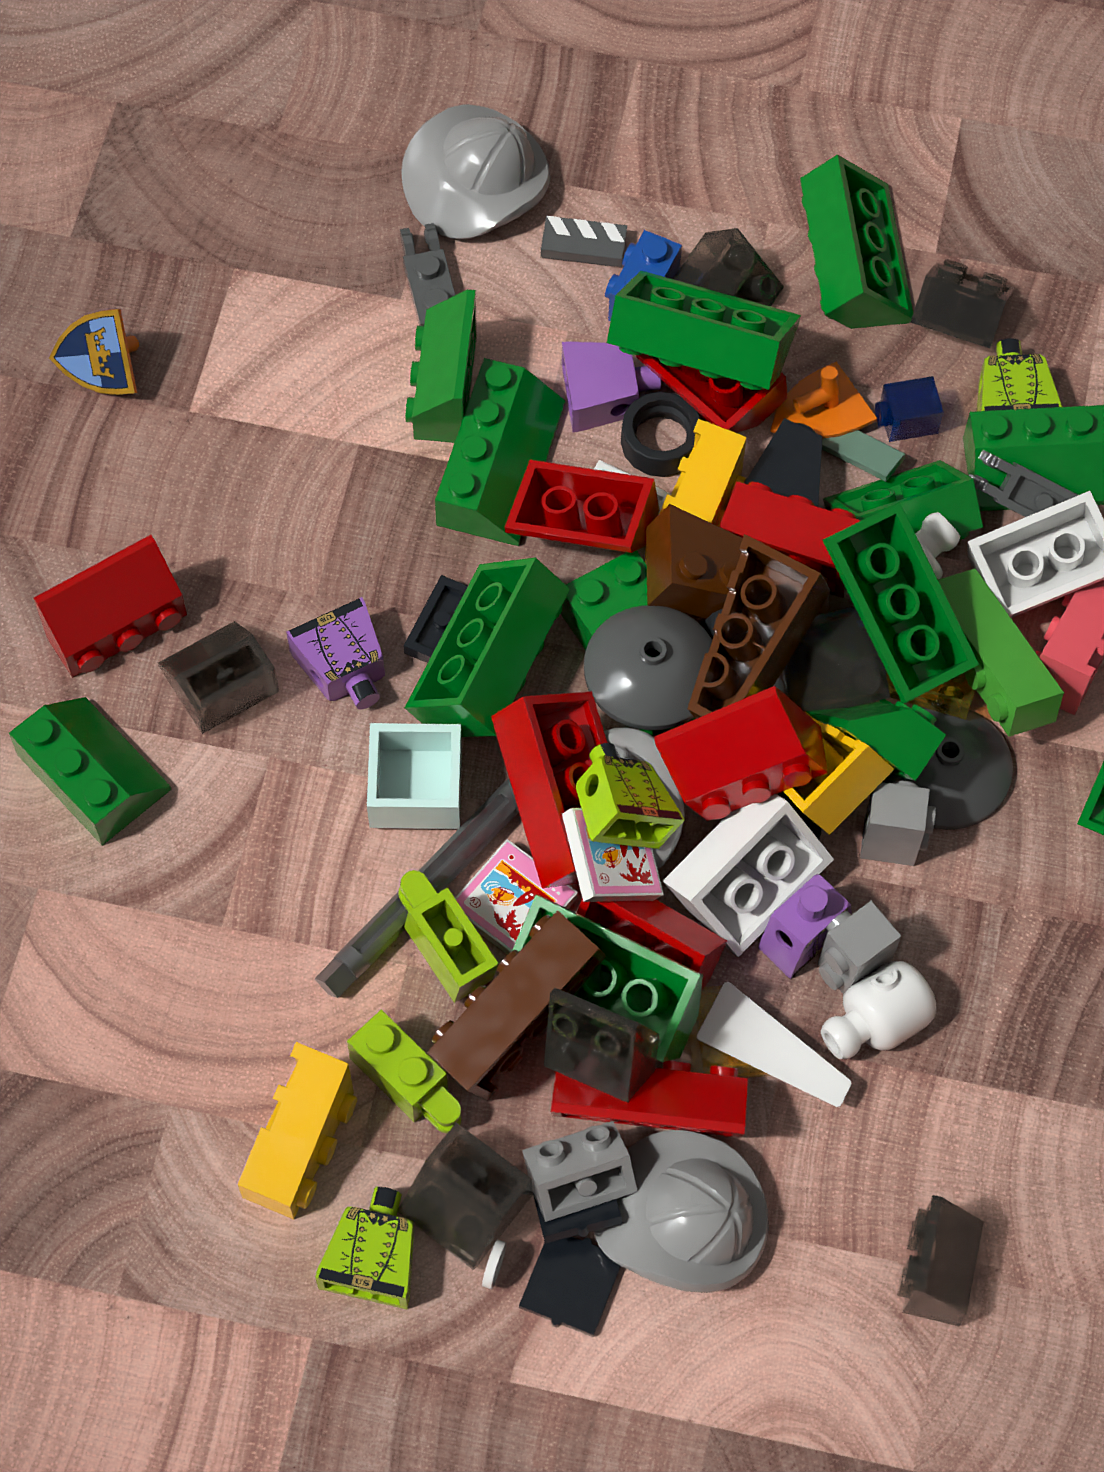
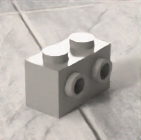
M909 781L882 782L870 795L864 818L860 858L914 866L918 851L926 852L929 834H932L934 828L936 807L928 806L930 789L920 788L915 783Z
M872 901L852 915L845 911L833 919L826 927L828 933L822 943L823 948L818 961L820 966L819 973L831 989H839L844 994L853 984L892 961L901 935Z
M614 1121L591 1126L583 1131L555 1140L545 1141L537 1146L522 1150L530 1185L545 1222L637 1192L630 1155Z

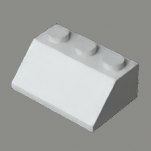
M1088 491L967 541L968 559L972 568H976L1012 618L1104 580V519L1091 491Z
M775 794L764 802L752 803L730 812L663 882L686 909L708 930L727 940L725 946L739 957L765 931L768 921L775 910L814 875L820 874L834 858L788 801Z

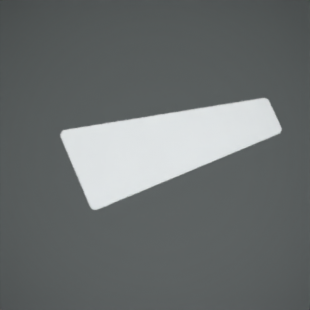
M730 982L723 984L697 1034L698 1040L835 1107L841 1106L851 1086V1081Z

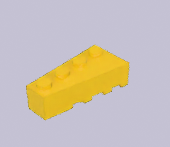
M811 717L821 726L828 773L812 779L806 785L792 787L783 792L807 817L830 835L882 783L894 768L869 745L859 740H854L829 724L826 725Z

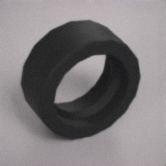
M655 392L638 398L631 403L623 416L621 446L625 458L634 468L647 475L665 477L679 474L681 471H678V467L682 457L689 458L694 447L695 433L693 431L698 419H700L699 412L681 396L674 393ZM649 419H671L685 429L687 434L686 441L676 449L667 451L652 450L641 444L637 439V427Z

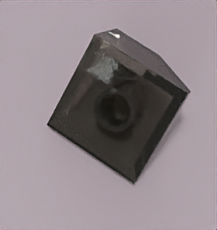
M855 606L817 614L782 671L786 695L804 712L849 708L890 698L885 667Z

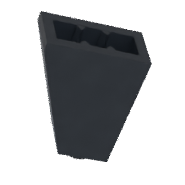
M784 418L746 479L745 484L749 482L762 483L770 487L773 493L786 497L791 495L803 496L819 507L822 436L815 433L811 427L805 424H796Z

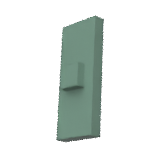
M859 430L839 437L822 439V450L885 482L905 460L904 453Z

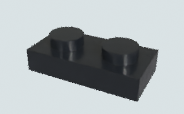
M443 575L440 576L403 645L404 654L428 663L468 585Z

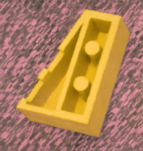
M698 419L693 431L695 433L694 447L689 458L682 457L678 467V471H681V474L671 495L667 494L659 514L671 504L719 527L736 481L745 483L747 479L742 476L747 437ZM645 552V563H646V565H647L646 552Z
M298 1042L295 1043L290 1055L296 1059L297 1064L286 1087L278 1084L273 1099L277 1100L278 1103L266 1128H260L238 1182L242 1198L293 1220L300 1207L306 1209L309 1206L317 1187V1182L313 1181V1178L320 1164L327 1166L337 1145V1139L333 1138L338 1125L340 1121L343 1123L349 1121L357 1103V1097L353 1096L354 1090L349 1063Z

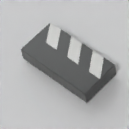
M546 216L541 244V258L622 267L627 225Z

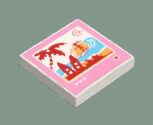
M571 808L562 813L583 902L649 901L664 895L652 848L592 842L581 808Z
M507 839L455 899L477 932L508 955L514 947L535 895H541L569 909L578 898V892L569 885L542 889L533 858Z

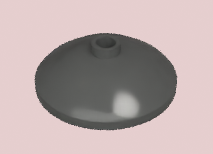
M648 605L625 609L603 622L588 643L584 658V677L588 691H592L595 703L603 712L626 726L642 730H663L679 726L694 718L687 708L705 653L709 652L712 639L697 621L676 609ZM649 649H655L660 652V655L649 657L645 652Z
M947 704L922 707L936 717L937 721L934 726L946 734L945 738L916 781L889 774L882 782L909 781L915 783L920 788L930 789L928 806L936 807L935 829L955 830L978 824L991 816L1000 807L1010 788L1013 764L1008 745L997 728L986 718L974 711ZM945 749L953 750L957 756L955 758H948L942 753V751Z

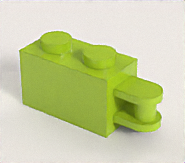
M412 870L405 873L401 879L398 891L399 899L408 911L404 928L455 1003L475 991L481 985H485L493 980L499 963L448 887L437 893L422 872Z
M382 1009L347 1040L350 1059L414 1123L423 1115L442 1133H452L460 1127L462 1121L461 1106L448 1092L447 1073Z

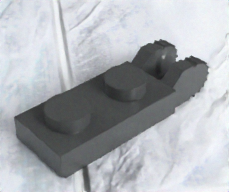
M434 223L425 224L424 237L425 242L428 244L429 252L415 254L414 239L410 229H399L404 252V269L419 326H424L426 309L455 296L444 249H440Z
M982 450L979 459L993 469L998 468L1007 473L1000 488L990 484L987 479L979 475H969L974 480L975 488L994 497L993 500L1024 517L1078 496V494L1016 462L1010 464L985 450Z

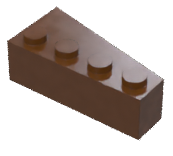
M669 504L646 527L648 606L669 607L688 615L708 618L712 613L723 609L729 591L727 585L732 570L736 569L741 554L739 548L743 538ZM823 576L826 583L828 584V578ZM829 596L809 629L820 626L830 617Z
M744 534L739 548L741 554L736 569L732 570L727 585L729 591L721 614L718 613L713 627L715 634L709 652L705 653L687 708L695 719L775 685L831 593L828 584L820 572Z
M558 910L552 917L545 915L533 926L529 933L532 939L520 952L517 950L510 952L498 965L497 971L499 974L487 987L481 985L473 991L465 1001L464 1006L467 1009L455 1022L450 1020L443 1024L432 1038L434 1045L427 1053L468 1092L486 1101L498 1089L492 1083L495 1077L507 1070L509 1072L513 1071L524 1058L521 1055L524 1049L522 1044L526 1039L533 1040L537 1036H541L551 1025L556 1015V1012L552 1009L557 1002L562 1005L568 1003L607 956Z

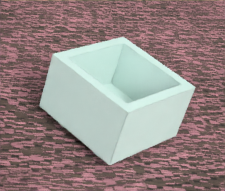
M370 723L367 812L370 828H460L461 724Z

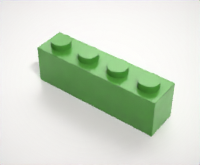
M976 568L938 579L979 663L978 666L964 672L966 680L973 690H977L986 703L991 718L1000 723L1008 737L1056 722L1064 694L1063 690Z

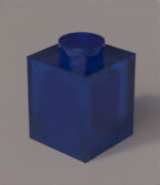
M933 376L883 385L880 402L875 403V415L878 426L885 427L889 442L934 435L939 432L944 411Z

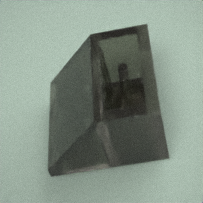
M738 228L705 233L673 278L677 281L770 307L784 288Z
M944 260L943 264L936 262L925 276L911 323L991 348L1015 288L1006 285L1008 281L1006 278L993 273L984 272L983 277L968 273V266L952 260Z
M235 621L158 662L159 668L202 734L279 692L275 667L253 634Z
M554 988L550 992L544 1066L625 1102H629L655 1071L659 1033L636 1021Z
M455 1123L424 1162L401 1203L398 1213L404 1218L413 1221L417 1228L474 1270L493 1247L496 1240L500 1238L533 1196V1179L458 1123Z
M932 1195L926 1209L918 1208L915 1221H912L906 1245L907 1250L914 1251V1256H908L906 1267H903L897 1291V1296L905 1298L902 1313L960 1327L967 1315L984 1221L947 1199Z

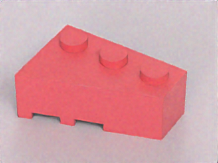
M1104 580L1065 595L1061 604L1066 607L1065 612L1061 618L1054 616L1044 636V640L1048 641L1042 652L1038 650L1035 652L1064 692L1060 709L1074 716L1104 660Z

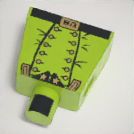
M1007 338L999 341L996 344L997 356L984 358L979 377L977 411L1062 407L1046 358L1041 354L1022 355L1021 342L1018 339Z
M603 743L592 749L589 756L593 764L576 784V791L591 841L659 849L685 821L682 813L651 764L642 760L620 758L616 747L612 743Z
M375 1187L369 1210L352 1206L346 1207L316 1272L315 1279L319 1290L408 1310L414 1248L413 1221L397 1217L402 1197L400 1192L387 1187Z

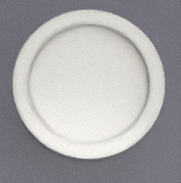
M496 1240L482 1281L483 1287L493 1288L504 1259L507 1242Z

